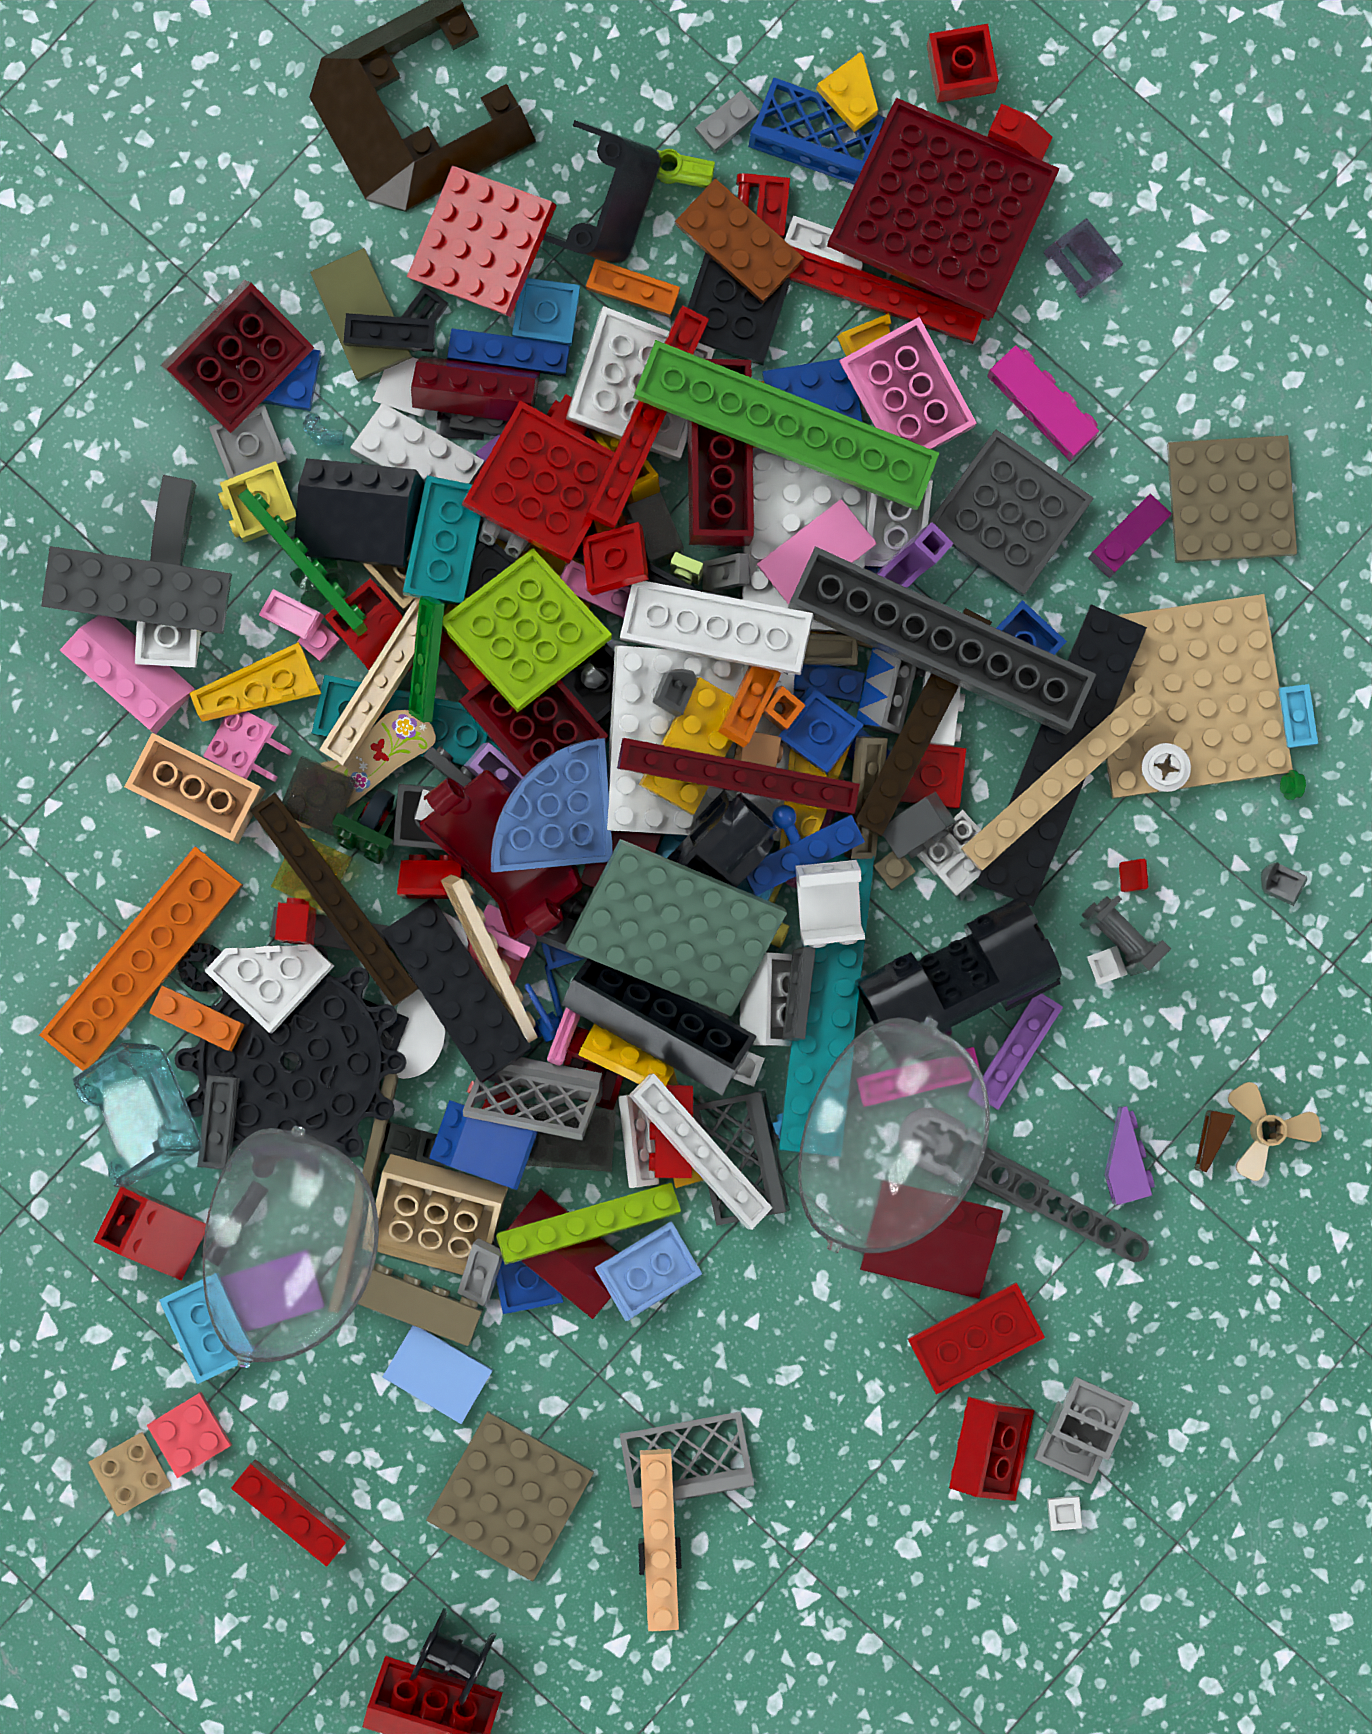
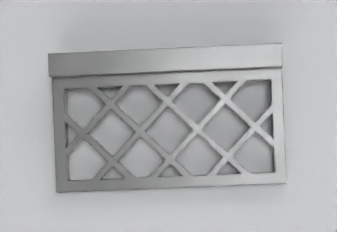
M521 1057L488 1079V1081L500 1083L499 1085L487 1089L476 1077L463 1108V1116L583 1140L595 1105L600 1102L603 1094L602 1073L563 1065L557 1066L552 1063ZM518 1086L530 1090L517 1095L512 1088ZM506 1091L511 1097L497 1103L493 1096ZM548 1092L558 1094L559 1096L546 1101L542 1093ZM536 1097L540 1104L527 1109L522 1103ZM577 1098L587 1100L588 1102L576 1107L572 1099ZM485 1099L491 1104L490 1107L485 1109L474 1108L475 1103ZM565 1103L570 1110L557 1115L552 1108ZM517 1105L521 1111L515 1115L505 1114L503 1110ZM546 1111L551 1117L545 1121H538L533 1118L534 1115ZM576 1117L580 1122L578 1128L568 1127L563 1124L564 1121Z
M741 1412L620 1434L633 1509L642 1507V1488H636L634 1482V1474L640 1467V1460L629 1452L627 1440L638 1437L650 1444L647 1450H651L653 1447L657 1450L662 1449L655 1444L662 1433L671 1432L680 1438L671 1452V1457L673 1461L686 1470L679 1480L673 1481V1501L754 1486ZM736 1419L738 1432L730 1443L716 1433L722 1422ZM717 1423L713 1430L706 1426ZM701 1426L710 1432L701 1448L686 1439V1436L693 1427ZM687 1428L683 1435L676 1432V1430ZM657 1434V1435L655 1436V1438L653 1439V1441H651V1440H649L647 1437H645V1436ZM713 1435L728 1445L719 1460L703 1451ZM738 1437L740 1440L741 1450L734 1445ZM683 1441L698 1451L689 1466H686L674 1457ZM731 1448L742 1455L744 1468L731 1470L722 1464ZM701 1454L716 1463L709 1475L701 1476L691 1469ZM630 1457L638 1462L633 1470ZM719 1466L726 1470L725 1472L715 1473ZM688 1472L696 1476L693 1478L684 1479Z

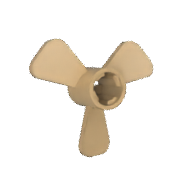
M1252 1082L1243 1083L1228 1095V1103L1252 1122L1250 1134L1254 1142L1236 1163L1237 1172L1252 1181H1258L1264 1175L1269 1146L1281 1144L1286 1137L1307 1142H1317L1322 1136L1319 1118L1313 1112H1305L1286 1120L1275 1115H1267L1258 1086ZM1263 1122H1268V1126H1275L1276 1133L1269 1134L1270 1139H1264L1262 1132Z

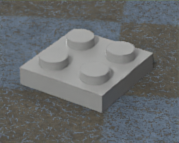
M265 405L254 409L232 433H229L220 423L209 427L229 479L274 461L277 462L278 466L288 463Z

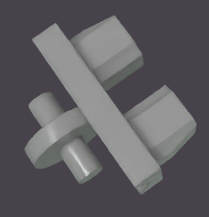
M482 518L479 525V541L487 545H493L496 538L507 543L504 549L506 554L516 559L519 558L523 551H528L531 545L530 542L488 519Z

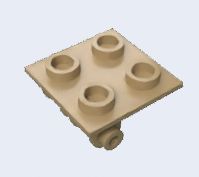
M143 1432L88 1462L117 1517L171 1486Z

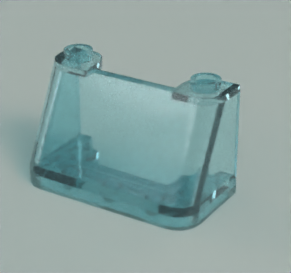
M122 1042L72 1079L80 1101L90 1106L100 1107L119 1157L109 1162L108 1175L114 1187L130 1186L193 1156L202 1148L201 1138L170 1061L160 1047L152 1044Z

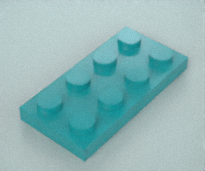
M426 476L403 595L420 598V596H431L442 603L459 605L464 601L481 520L479 514L462 506L473 484Z

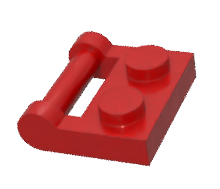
M748 173L737 174L736 185L739 186L737 198L748 207L750 187H759L756 215L784 239L790 178Z

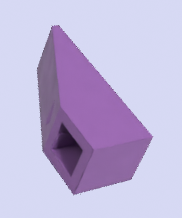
M1127 1106L1118 1107L1104 1173L1111 1201L1114 1205L1152 1196L1151 1188L1155 1187L1151 1171H1145L1142 1161L1143 1158H1146L1144 1145L1141 1140L1137 1141L1134 1129L1138 1128L1133 1110L1128 1111Z

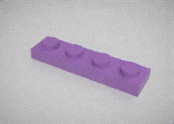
M1044 994L1032 998L971 1094L999 1110L1063 1007Z

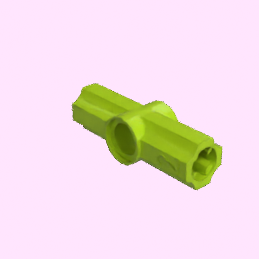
M673 149L657 150L661 156V166L665 162H673L677 166L673 171H665L660 167L657 178L665 184L677 182L707 188L712 182L715 168L714 161L680 155Z

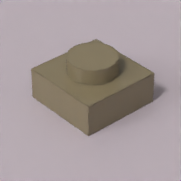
M894 851L873 866L890 890L916 872L905 856L898 859Z

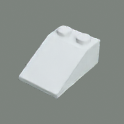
M931 478L917 511L867 491L866 530L877 544L865 553V566L883 567L908 541L928 525L933 483Z
M137 621L135 664L196 667L201 631Z

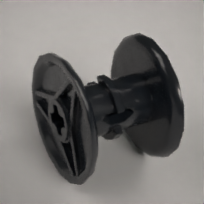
M443 1608L433 1631H430L420 1652L421 1656L409 1680L412 1681L417 1678L425 1661L443 1669L442 1674L447 1676L449 1672L467 1681L459 1697V1703L463 1706L485 1664L486 1657L497 1633L489 1635L481 1652L462 1644L463 1640L459 1639L456 1641L439 1632L447 1616V1610Z

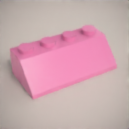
M98 615L80 627L60 651L154 734H157L190 697L189 693L196 689L170 666L135 664L136 636L116 618Z

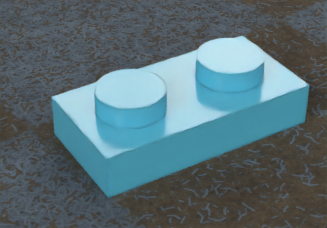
M1310 685L1279 688L1287 748L1317 745L1318 738Z

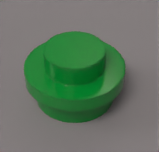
M1289 770V773H1286L1281 778V793L1284 794L1287 800H1294L1303 796L1306 787L1305 776L1299 774L1296 770Z

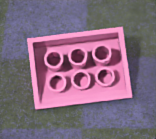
M920 317L839 360L874 427L933 450L971 430L977 424Z

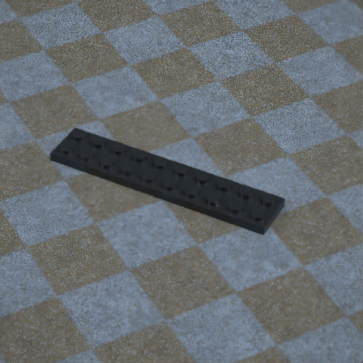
M1092 604L1089 606L1067 661L1095 673L1096 677L1070 732L1063 734L1044 724L1040 725L1008 806L1113 712L1147 627ZM1085 779L982 870L976 885L1013 900L1021 897L1028 906L1033 907Z

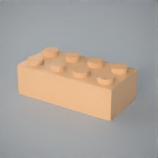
M154 733L148 739L124 786L239 844L253 817L250 810L260 803L266 791L262 787Z

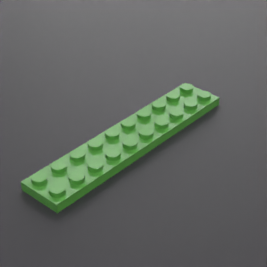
M655 340L633 396L636 400L916 511L920 507L939 456V452Z

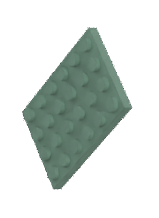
M620 839L566 943V948L571 952L732 1016L787 911L782 906Z

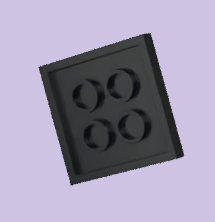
M705 252L687 307L709 319L699 343L714 348L715 351L764 365L791 279L787 278L762 304Z

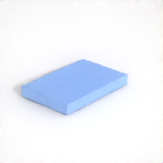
M672 1221L595 1267L625 1321L630 1320L702 1275Z
M412 1325L382 1377L462 1424L493 1369L431 1332Z

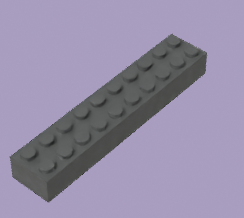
M816 546L788 605L789 609L813 613V620L1063 734H1067L1072 730L1096 677V674Z

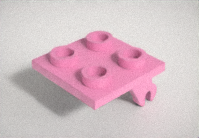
M246 711L225 716L203 757L246 780L253 770L267 779L276 782L277 776L254 763L265 743L288 756L293 751L270 738L276 726Z

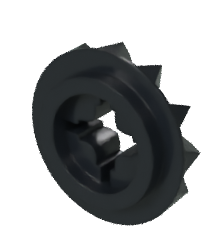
M195 944L189 949L186 956L182 957L177 970L181 981L190 989L200 992L210 991L218 987L219 984L206 972H202L196 979L198 969L191 962H202L208 955L206 965L209 967L220 955L221 951L211 944Z

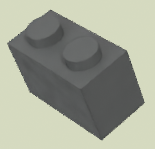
M934 792L889 821L883 836L898 859L907 854L912 859L926 850L924 843L930 839H933L936 843L950 833L947 828L954 824L955 820L938 794Z

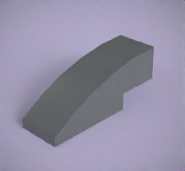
M163 475L155 515L150 561L182 566L192 521L190 514L197 486L193 480Z

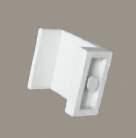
M857 860L795 866L800 936L804 946L809 945L813 948H820L826 946L827 943L834 942L849 945L856 943L857 940L865 939V933L861 926L859 897L861 869Z

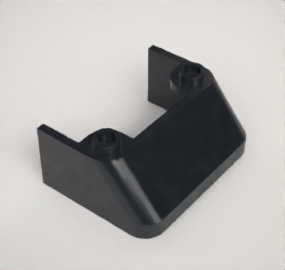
M574 120V127L601 136L597 147L598 157L604 164L616 169L597 226L579 223L570 229L567 239L546 232L543 240L611 263H622L632 253L661 167V156L653 147L582 121Z

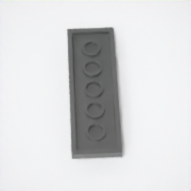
M50 546L41 607L224 634L232 574Z

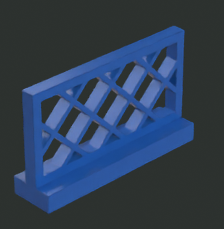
M773 77L756 123H754L751 130L748 147L855 185L880 133L885 117L877 114L876 117L869 121L876 124L874 131L862 135L858 129L854 132L857 138L843 143L837 131L849 126L845 121L836 125L833 124L829 113L835 110L819 93ZM776 89L787 92L792 100L778 105L774 98ZM809 100L815 102L819 111L806 115L801 103ZM795 106L801 118L787 123L781 111ZM777 114L782 124L774 129L762 125L766 117ZM823 116L829 128L815 133L809 121ZM804 124L810 135L802 139L795 137L791 129ZM832 134L838 145L828 149L821 145L819 138ZM860 144L865 153L863 159L859 160L851 157L847 148Z

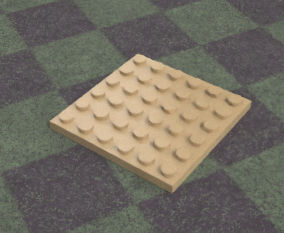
M1264 594L1118 615L1143 625L1147 629L1114 710L1141 686L1153 696L1163 709L1106 759L1112 799L1159 792L1157 789L1149 786L1142 775V761L1151 748L1163 743L1174 744L1180 747L1189 757L1191 764L1190 776L1187 782L1179 789L1289 773V770H1293L1290 750L1286 744L1278 691V675ZM1169 756L1163 764L1154 765L1162 770V780H1164L1167 773L1178 772V770H1174L1173 767L1169 766Z

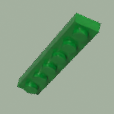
M248 489L244 490L238 496L242 503L358 637H360L368 630L363 623V620L367 618L356 604L350 607L344 601L347 594L336 581L330 584L324 578L328 572L317 559L311 563L304 555L309 550L298 537L291 540L285 533L289 527L278 515L272 518L266 511L270 505L259 493L253 496Z

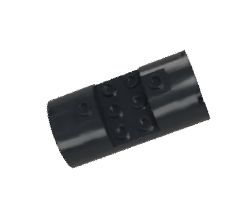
M1021 897L980 915L965 924L966 937L952 941L948 946L923 956L921 960L917 961L912 952L855 980L864 1006L887 1051L898 1067L952 1040L951 1027L1001 1003L1007 1012L1060 984L1059 980L1062 973L1048 939H1045L1043 932L1037 925L1039 923L1037 918Z

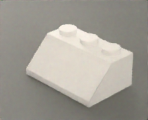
M765 953L740 1000V1027L757 1036L753 1046H791V1041L783 1040L782 1037L792 954Z

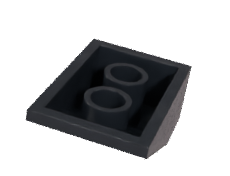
M607 643L560 679L598 724L611 714L615 651ZM589 662L593 663L607 677V680L596 689L587 688L580 679L583 668Z

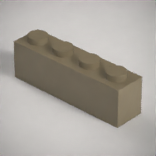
M376 1263L375 1267H366L354 1298V1303L466 1346L471 1344L484 1310L477 1307L478 1302L464 1296L460 1300L450 1297L449 1290L433 1285L432 1289L420 1285L422 1280L408 1274H404V1277L400 1278L392 1274V1268Z

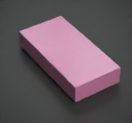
M275 589L272 590L259 613V616L308 642L311 641L324 618V615Z

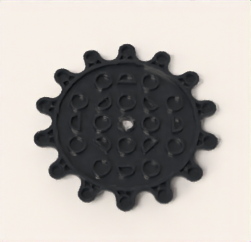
M314 946L328 959V953L323 947ZM354 967L346 975L339 978L331 976L328 972L273 1033H269L222 988L223 995L221 1001L216 1005L208 1007L245 1025L232 1052L201 1038L195 1047L184 1048L176 1053L174 1061L177 1068L183 1071H191L199 1079L198 1090L184 1100L183 1110L189 1117L195 1118L203 1115L207 1075L240 1078L232 1149L241 1144L247 1145L251 1149L253 1154L251 1167L253 1172L259 1177L269 1176L273 1172L277 1160L282 1156L294 1158L299 1172L304 1177H315L321 1170L320 1157L325 1148L336 1146L346 1156L351 1158L357 1157L364 1149V1142L358 1133L360 1121L366 1117H374L382 1121L388 1120L394 1114L393 1102L381 1093L379 1087L384 1076L402 1072L407 1063L404 1054L399 1051L386 1049L381 1042L383 1031L396 1022L397 1011L388 1004L371 1008L364 1003L362 993L369 983L370 977L367 970L362 967ZM293 1052L299 1057L298 1065L294 1070H288L284 1066V1058L288 1053Z

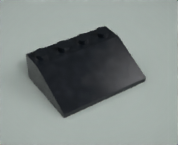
M306 458L298 484L294 539L298 537L309 550L304 554L306 557L405 568L415 534L425 481L416 469Z

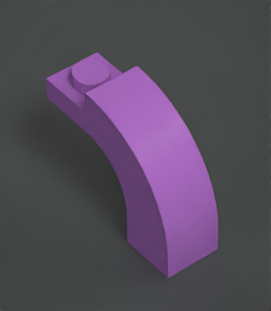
M931 522L908 541L876 574L908 588L921 574L935 565L954 543Z

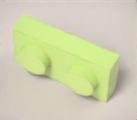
M677 552L674 553L670 562L671 574L689 585L692 583L699 585L703 575V563Z

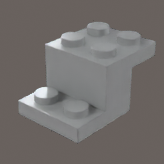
M1074 1376L1064 1402L1058 1401L1034 1459L1092 1485L1102 1459L1109 1460L1133 1402Z

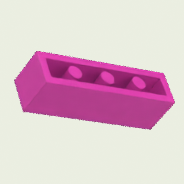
M1015 345L989 370L987 377L1070 462L1096 438L1099 430L1096 428L1098 424L1088 413L1083 414L1076 407L1077 402L1068 392L1064 391L1062 393L1055 386L1056 381L1053 376L1046 370L1041 371L1034 364V357L1026 349L1020 350Z

